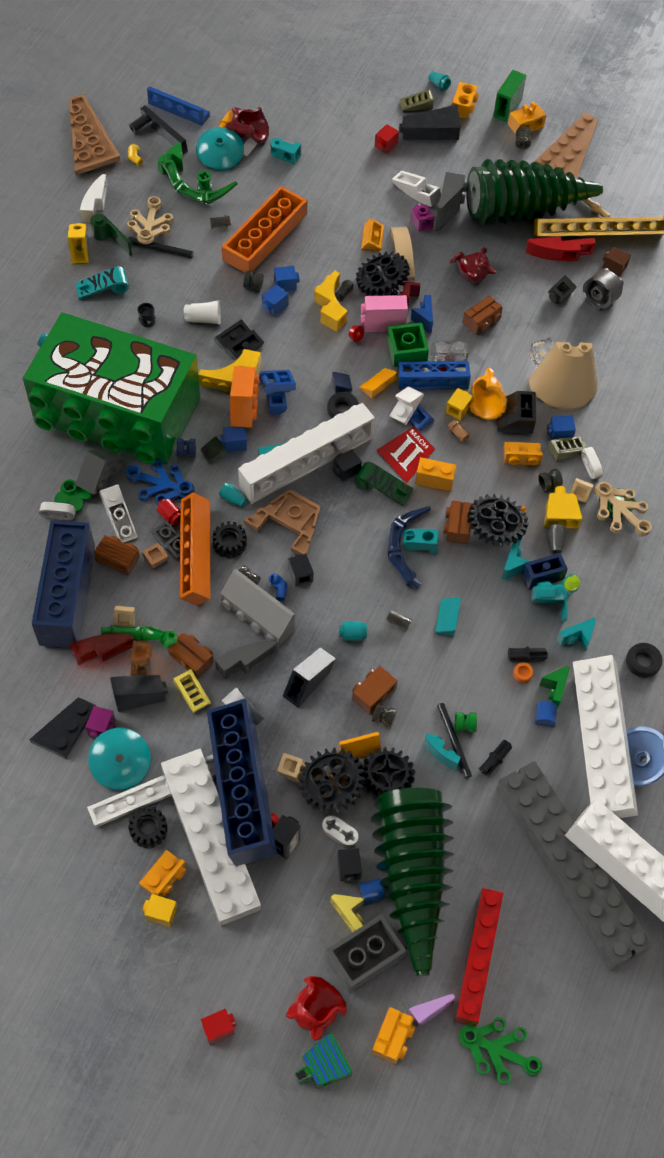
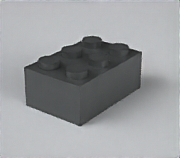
M381 914L326 949V957L348 992L351 993L405 958L407 951Z

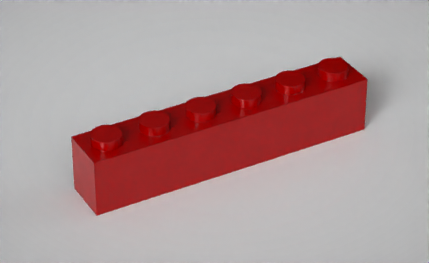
M482 887L479 894L454 1018L455 1023L473 1025L475 1027L479 1023L504 892Z

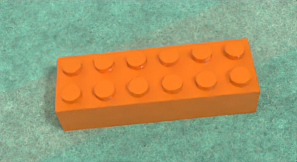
M280 186L221 246L222 260L244 273L246 271L253 272L307 215L308 200Z

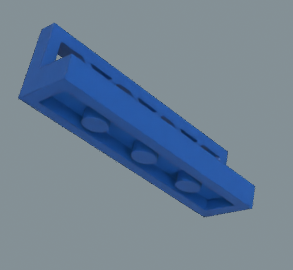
M149 86L147 88L148 104L201 126L210 117V111L153 87Z
M469 361L399 362L398 364L399 389L407 387L413 389H469L471 378ZM465 367V371H458L456 368ZM403 368H410L412 371L403 372ZM428 368L430 369V371L424 372L421 369ZM439 368H446L447 371H446V372H441V371L438 370V369H439Z

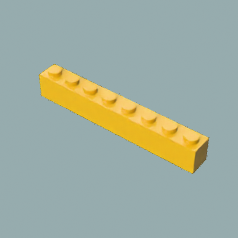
M664 216L534 219V236L664 234Z

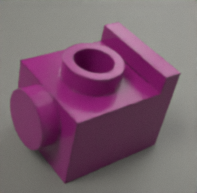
M421 204L415 205L411 211V219L417 231L433 228L435 216L431 213L427 205L422 206Z

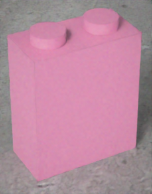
M407 295L365 296V301L361 304V314L363 315H360V324L364 325V332H387L389 326L405 325L408 312Z

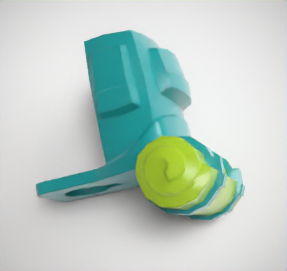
M569 574L559 584L551 585L547 581L537 583V586H534L532 589L531 602L561 603V622L567 621L568 596L579 589L580 579L575 574Z

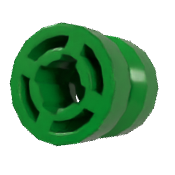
M456 712L455 732L468 730L471 733H476L477 713L463 714V712Z

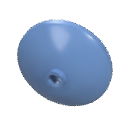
M645 726L626 730L634 786H647L658 781L664 775V736L659 731ZM644 758H647L646 763H642Z

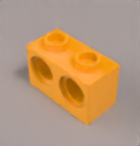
M459 82L451 105H458L459 117L468 119L470 113L474 112V102L477 103L479 93H477L478 86Z

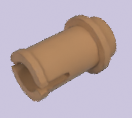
M453 420L448 425L449 432H453L462 443L469 439L470 434L461 426L460 421Z

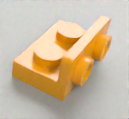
M504 442V464L530 466L541 464L543 457L541 443Z
M166 850L142 878L139 885L150 894L166 897L173 889V883L185 875L187 871L186 861L178 859Z

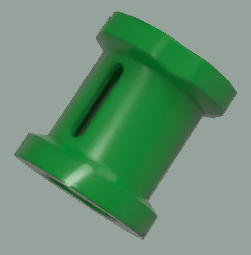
M208 171L198 172V191H211V174Z

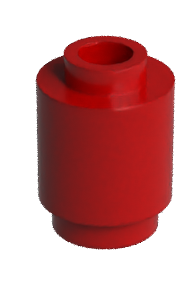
M171 499L161 500L157 506V512L173 526L180 524L181 509Z

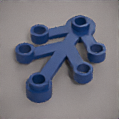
M155 460L152 464L153 470L158 473L160 478L141 473L140 467L137 465H130L126 469V476L130 481L141 480L155 485L148 489L139 490L138 496L143 502L148 501L151 495L166 489L174 491L157 495L155 498L157 506L160 499L184 498L195 492L193 484L184 480L178 465H172L169 468L170 475L175 477L177 483L170 481L161 460Z

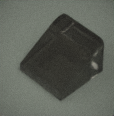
M217 436L201 448L209 463L226 456L225 447Z

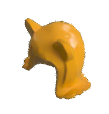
M487 368L485 375L478 377L472 385L473 401L469 405V411L475 416H479L480 419L494 420L501 417V413H505L507 398L506 394L503 393L500 381L495 378L493 370Z

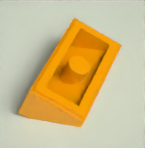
M372 218L364 224L361 249L381 251L384 232L383 224Z
M384 368L362 384L360 389L372 399L395 382L398 373Z
M379 732L340 741L339 752L343 748L346 754L351 751L353 757L357 756L358 759L368 757L370 752L375 754L377 748L381 751Z

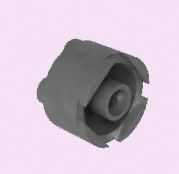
M603 268L585 281L582 290L587 296L585 299L589 305L595 309H605L620 298L624 282L615 273L607 268Z

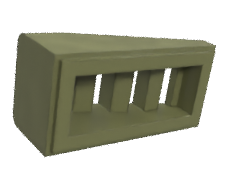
M431 90L422 91L400 99L403 112L433 109L434 98Z
M582 436L550 440L548 446L555 461L579 455L582 449L588 448Z

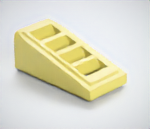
M191 669L173 679L174 685L193 714L211 704ZM188 679L191 681L190 683L184 686L182 685V683ZM191 686H194V687H195V689H193V690H191V691H189V692H186V689H187V688H189V687H191ZM196 692L199 693L198 696H196V697L190 699V697H189L190 695H192V694H194V693H196ZM202 698L203 702L196 706L193 704L195 701Z

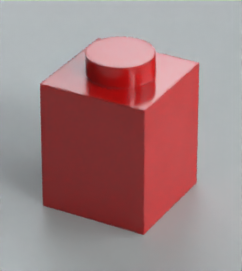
M386 124L375 134L374 146L388 153L398 144L399 131Z
M226 1008L200 1019L209 1045L235 1034L234 1027L237 1026L232 1013H227Z

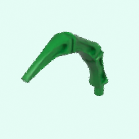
M171 153L164 154L165 161L162 162V165L170 178L174 190L200 203L211 204L238 185L234 181L215 191L205 192L193 189L187 183H184L179 175L175 162L171 160Z
M111 625L110 627H101V635H110L113 638L131 637L144 641L157 640L162 643L165 649L175 646L178 641L176 632L162 631L152 626L122 627Z

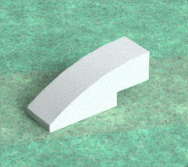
M400 171L392 178V182L399 189L424 205L433 207L440 200V187L427 184L425 177Z
M102 174L96 179L86 192L80 207L82 222H90L91 217L96 215L97 210H104L107 192L106 174Z

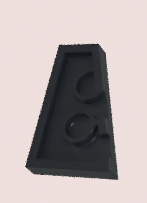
M76 698L29 739L30 742L66 759L85 729L93 707L96 705L82 698Z

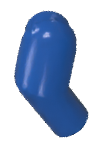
M273 573L269 576V582L277 590L276 600L284 601L288 586L287 582L280 575Z

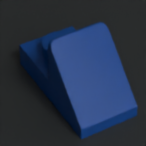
M424 295L423 302H420V308L411 309L410 319L414 323H422L424 330L428 333H432L433 328L431 295Z

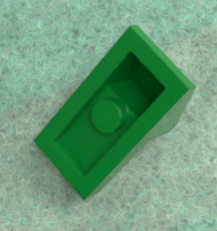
M178 142L165 153H171V160L175 162L178 169L183 171L181 143ZM164 154L157 159L158 172L161 174L166 172L162 165V162L165 161Z
M568 666L543 676L539 684L542 687L551 689L548 699L552 700L551 702L557 704L558 707L561 703L570 669Z

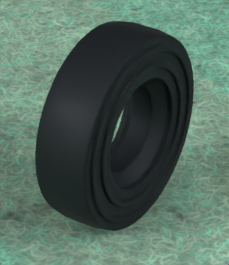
M339 392L330 397L327 411L329 416L334 418L337 414L344 413L336 408L339 403H347L351 408L354 405H359V402L354 395L347 392Z
M649 643L635 644L630 648L626 656L628 669L634 675L642 678L654 676L662 666L663 659L660 651ZM640 654L648 655L652 661L651 665H640L637 661V656Z

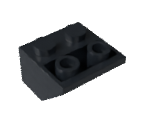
M516 391L506 396L507 405L505 413H501L502 416L497 418V431L533 434L536 424V392Z

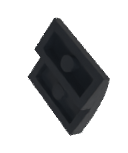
M242 319L214 338V341L235 361L241 356L244 349L254 351L264 344V341L255 330L251 331Z

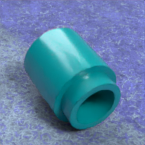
M343 621V625H339V637H343V641H362V639H367V623H362V621Z

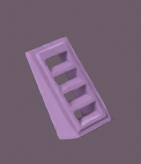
M450 994L411 1007L408 1010V1015L414 1018V1024L417 1028H420L454 1003L455 996Z

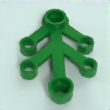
M501 1017L495 1018L492 1023L480 1028H476L473 1025H465L459 1031V1042L465 1048L470 1049L476 1063V1072L480 1075H486L490 1070L488 1061L483 1060L479 1049L481 1047L488 1051L497 1073V1081L501 1085H507L511 1081V1074L508 1070H505L500 1056L522 1066L525 1074L530 1077L537 1076L542 1070V1063L537 1057L531 1056L526 1058L504 1047L516 1041L523 1042L526 1039L527 1031L523 1027H517L514 1032L492 1041L483 1038V1036L494 1031L498 1033L504 1031L506 1021ZM495 1022H502L503 1028H497ZM522 1031L524 1037L518 1038L516 1032ZM466 1033H472L474 1035V1039L468 1040L466 1038ZM535 1062L537 1069H531L529 1063ZM479 1064H485L487 1070L481 1071L479 1069ZM500 1074H506L508 1076V1080L502 1081L500 1079Z

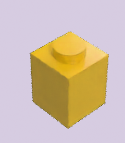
M457 388L447 402L445 413L461 421L470 409L469 405L472 403L473 396L467 391Z
M151 894L150 899L145 901L142 912L146 921L171 928L178 906L174 900Z

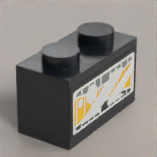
M282 814L273 828L277 854L287 860L300 840L301 825H299L298 820L291 816L286 817Z

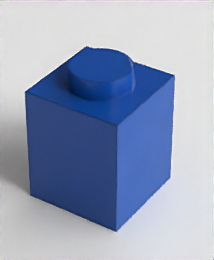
M295 267L274 268L275 285L277 284L284 291L297 290V283L300 282L299 273L295 272Z
M277 284L262 295L263 309L273 316L288 306V293Z
M573 415L552 416L550 424H547V434L551 436V440L574 437L576 428Z
M223 427L220 442L221 446L225 445V452L247 450L245 427Z

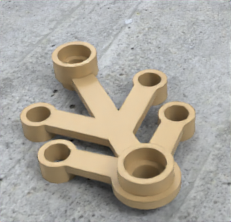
M156 196L148 198V208L150 210L147 220L140 214L139 210L134 209L130 212L132 220L127 222V229L138 234L137 239L142 244L152 243L154 237L160 234H170V226L168 224L173 223L172 214L166 213L154 220L156 211L161 208V199ZM136 220L140 222L145 228L141 229L137 225ZM161 225L160 228L151 231L152 228Z
M601 482L596 485L594 493L600 498V509L597 513L598 519L602 521L607 520L609 516L607 501L613 505L611 532L619 533L623 527L621 523L622 514L635 526V531L639 536H647L652 529L651 523L647 520H639L628 510L634 509L638 513L644 514L649 507L644 501L632 502L635 497L633 489H615L608 482ZM615 496L623 497L626 501L618 500Z

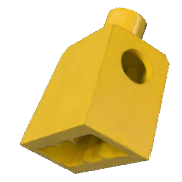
M81 223L70 224L68 242L72 264L89 263L87 225ZM78 246H81L82 251H79L76 248Z
M564 486L555 487V493L549 494L546 503L544 528H550L552 525L559 524L565 526V528L579 529L582 514L576 495L574 493H566Z

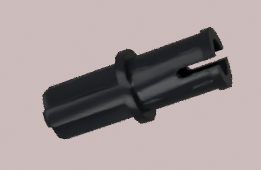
M528 646L525 648H508L509 661L526 660V662H529V659H547L548 657L546 648H529Z
M502 740L479 767V770L482 771L481 773L489 777L493 770L503 763L502 760L512 749V744L507 740Z

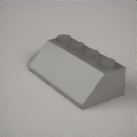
M235 568L220 593L222 606L227 610H232L242 622L246 621L256 633L260 632L264 635L267 641H275L280 648L295 632V614Z

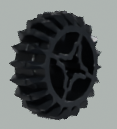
M385 746L383 752L377 748L375 754L370 752L368 754L369 758H364L363 769L366 773L364 776L366 783L362 785L363 787L367 786V793L373 791V799L377 795L380 796L391 790L412 788L411 784L415 782L413 777L415 769L411 768L414 764L413 762H408V755L402 757V750L395 753L394 747L391 751H388ZM383 762V766L381 768H376V770H372V768L375 765ZM391 762H392V763H395V764L398 765L399 767L393 766V765L391 764ZM386 768H387L388 774L390 775L389 781H388V776H387V774L385 773ZM404 778L400 784L392 787L393 781ZM376 781L382 782L384 786L379 785Z

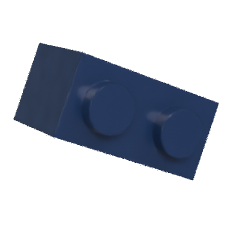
M561 553L526 562L522 576L530 590L540 582L555 583L562 581L566 576L568 568Z

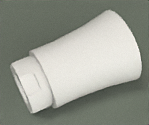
M220 301L185 305V322L220 325Z

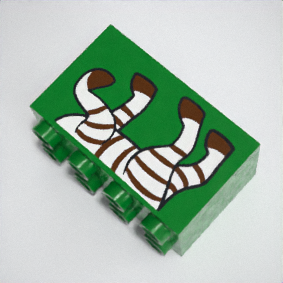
M63 312L60 313L22 378L33 421L39 428L45 431H52L55 428L67 432L71 438L79 442H86L89 439L101 443L103 447L115 453H119L121 450L132 453L138 460L146 464H153L155 460H161L165 465L168 464L177 446V438H181L201 399L197 354Z

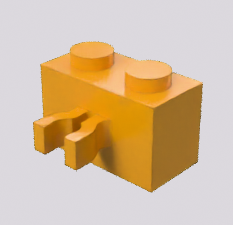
M532 101L531 105L527 106L524 104L523 108L510 112L508 125L518 137L543 128L546 114L537 103Z

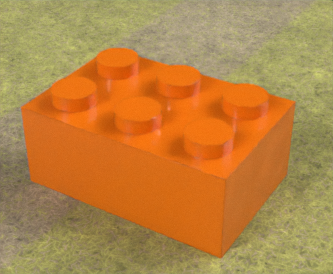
M234 366L230 393V427L252 428L253 420H257L259 374H256V367Z

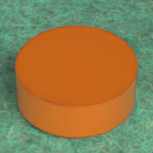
M528 663L517 664L513 671L514 679L519 683L529 682L533 677V668Z

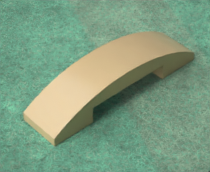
M391 227L395 254L399 253L400 256L403 255L407 259L410 268V275L407 278L408 280H414V258L409 230L407 227Z
M283 753L277 773L295 783L302 784L298 777L303 776L300 770L307 768L302 762L303 759ZM326 771L337 795H340L341 792L331 772ZM323 774L317 775L315 779L321 778ZM344 782L342 786H347L350 782Z

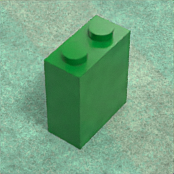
M515 70L510 72L497 92L494 118L508 122L510 112L515 111L522 100L526 74Z

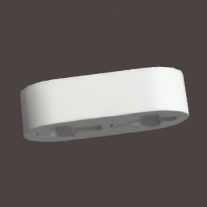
M593 447L582 449L581 457L590 478L602 477V466Z
M42 502L39 514L42 517L59 520H73L76 513V508L73 505L56 502Z
M327 816L323 820L322 831L326 836L345 848H353L357 845L358 832L353 827L336 816ZM334 822L337 830L334 828L328 830L327 823L332 824ZM343 834H345L346 836L352 834L353 841L349 840L348 842H346L345 836Z

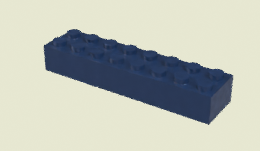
M246 699L207 710L227 854L235 866L277 855L253 710Z

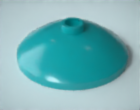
M215 127L205 131L199 137L196 144V153L200 162L207 168L225 171L235 167L241 161L244 154V144L236 132L225 127Z
M113 728L100 734L91 745L88 755L89 769L95 780L112 790H125L140 783L146 776L151 763L150 749L144 738L137 732L127 728ZM118 754L123 755L124 760L122 762L116 761L115 758Z

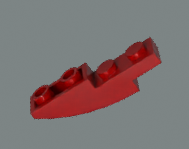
M560 236L528 239L525 251L527 254L547 260L578 261L581 255L593 254L596 242L594 238L562 241Z

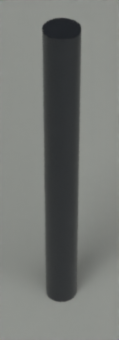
M128 238L133 245L193 257L194 252L191 250L155 242L142 244L137 238Z
M440 703L437 705L453 750L461 757L459 765L465 779L470 778L472 774L445 704Z

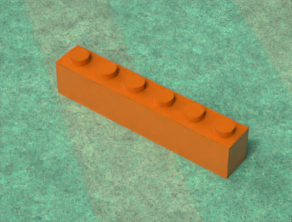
M193 492L181 499L180 599L198 606L210 600L211 594L210 500Z

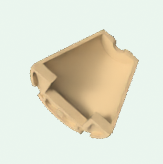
M556 342L528 379L530 390L536 392V398L544 401V405L558 410L579 409L592 400L598 389L593 344L579 343L578 346L574 347L569 342Z

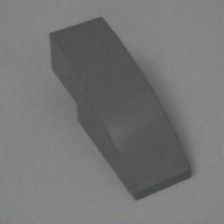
M262 641L238 647L215 659L216 669L224 679H227L239 669H242L246 674L277 652V643L275 641Z

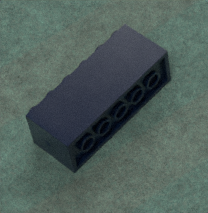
M50 521L32 619V627L39 646L79 648L95 550L90 523Z

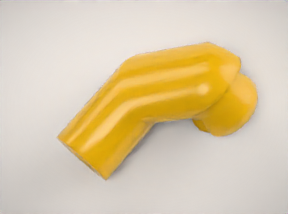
M131 144L128 147V158L136 165L141 166L143 159L137 155L139 153L137 150H140L139 146Z

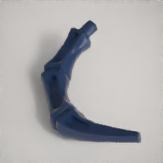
M430 506L396 517L391 523L387 549L388 559L400 574L405 585L409 586L411 584L416 589L422 583L415 579L416 573L406 564L401 553L400 539L409 522L430 511Z

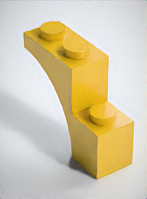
M336 270L331 275H327L324 282L315 288L314 302L322 306L320 322L338 332L347 322L348 310L339 304L334 294L340 285V273Z
M244 349L241 356L227 367L216 370L200 369L198 374L199 385L231 392L234 366L256 367V374H258L261 366V352Z

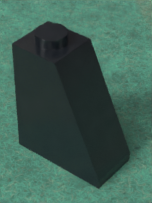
M320 647L293 669L283 697L297 708L301 706L330 673L336 658Z
M160 675L110 677L118 712L166 701L164 694L168 693L166 682H161Z

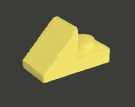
M334 894L331 896L330 903L352 933L361 928L364 921L358 913L354 914L353 912L364 905L365 899Z

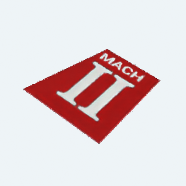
M413 426L376 451L407 483L418 470L420 457L427 459L435 448Z

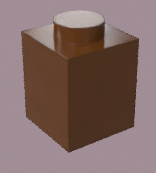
M613 246L610 252L607 251L602 259L604 261L603 268L609 269L620 277L628 267L631 255Z

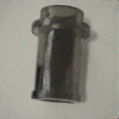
M226 214L223 217L210 218L211 229L224 226L228 228V226H231L230 216H226Z
M350 280L343 281L341 283L342 286L335 293L338 301H343L347 294L353 291L354 284Z
M390 610L386 619L389 621V624L393 623L405 630H408L412 621L411 618L409 619L397 613V610Z

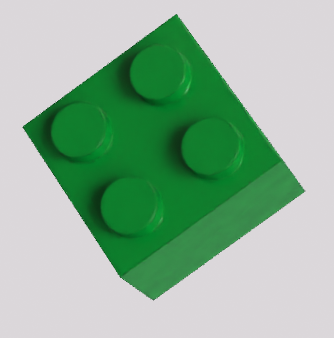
M422 323L388 327L387 344L393 367H398L399 362L428 361L429 347Z

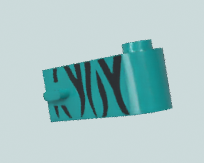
M119 266L75 283L79 300L109 288L117 294L125 293L129 289L126 271Z

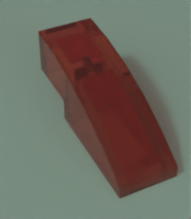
M104 634L79 640L69 644L79 666L96 657L99 663H102L135 647V641L132 634Z

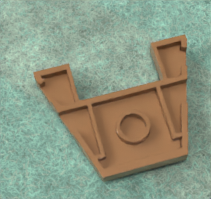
M288 489L273 499L269 505L264 508L261 507L251 517H246L244 524L258 532L267 519L270 518L299 535L291 546L292 552L300 555L308 554L321 506Z

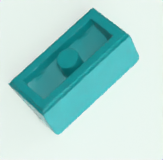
M461 598L441 599L435 634L454 637Z

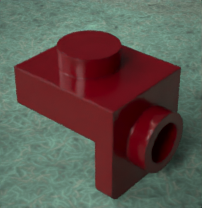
M404 282L403 291H399V296L407 295V306H409L410 296L419 297L420 283Z

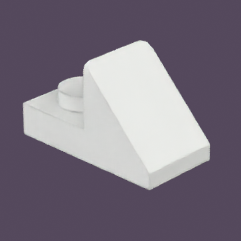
M407 387L396 394L395 397L399 401L391 412L390 417L407 425L424 394L411 387Z

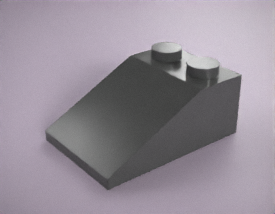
M446 172L438 206L435 231L438 232L460 210V205L464 204L466 194H463V192L466 193L467 182H464L465 175Z

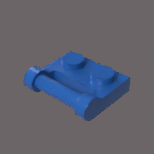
M290 370L262 371L259 373V380L263 383V390L267 395L273 394L274 391L286 393L296 390V383Z

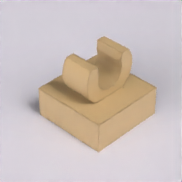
M576 478L570 493H574L577 500L586 503L593 484Z
M115 606L114 625L134 627L135 608Z

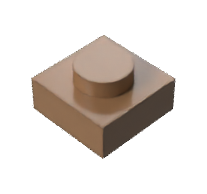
M159 543L142 551L143 557L152 569L169 560V556Z

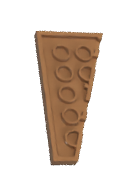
M84 94L69 98L75 175L121 161L119 153Z
M585 112L535 162H538L541 167L544 164L551 165L553 169L560 167L565 174L571 172L575 178H578L595 132L598 118Z

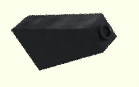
M458 105L403 116L402 123H399V133H402V140H459L460 120Z

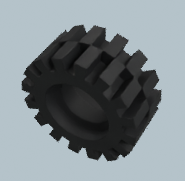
M227 521V525H224V522L220 523L221 527L217 526L212 536L215 551L217 554L220 552L222 557L226 554V558H229V555H232L234 558L236 553L241 555V550L244 552L245 546H247L245 529H242L240 524L237 526L236 522H233V525L230 524V521ZM228 535L237 538V541L232 544H226L222 540Z
M147 806L145 810L140 808L137 814L135 812L132 814L133 818L129 819L130 825H128V829L134 843L136 842L140 847L143 845L144 848H148L151 845V848H154L156 843L160 845L162 843L161 840H165V834L168 832L167 822L160 810L156 811L155 807L149 809ZM150 820L156 824V829L153 833L143 834L140 831V826L144 821Z

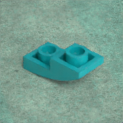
M427 733L424 739L426 749L443 765L456 771L461 757L452 750H445V741L441 737Z

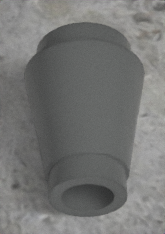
M552 525L550 530H548L551 552L555 554L562 553L567 531L563 525Z

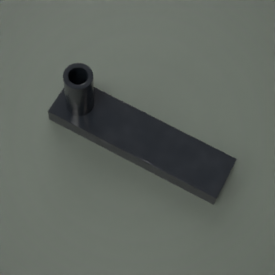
M146 105L140 108L142 116L129 124V128L133 133L148 124L173 146L180 142L182 154L188 151L186 139Z

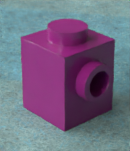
M98 706L93 707L85 727L90 738L95 740L103 732L115 728L114 711Z

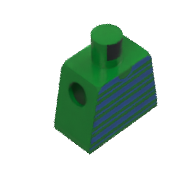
M331 1032L302 1056L306 1067L295 1072V1076L300 1085L313 1080L318 1089L352 1076L353 1072Z

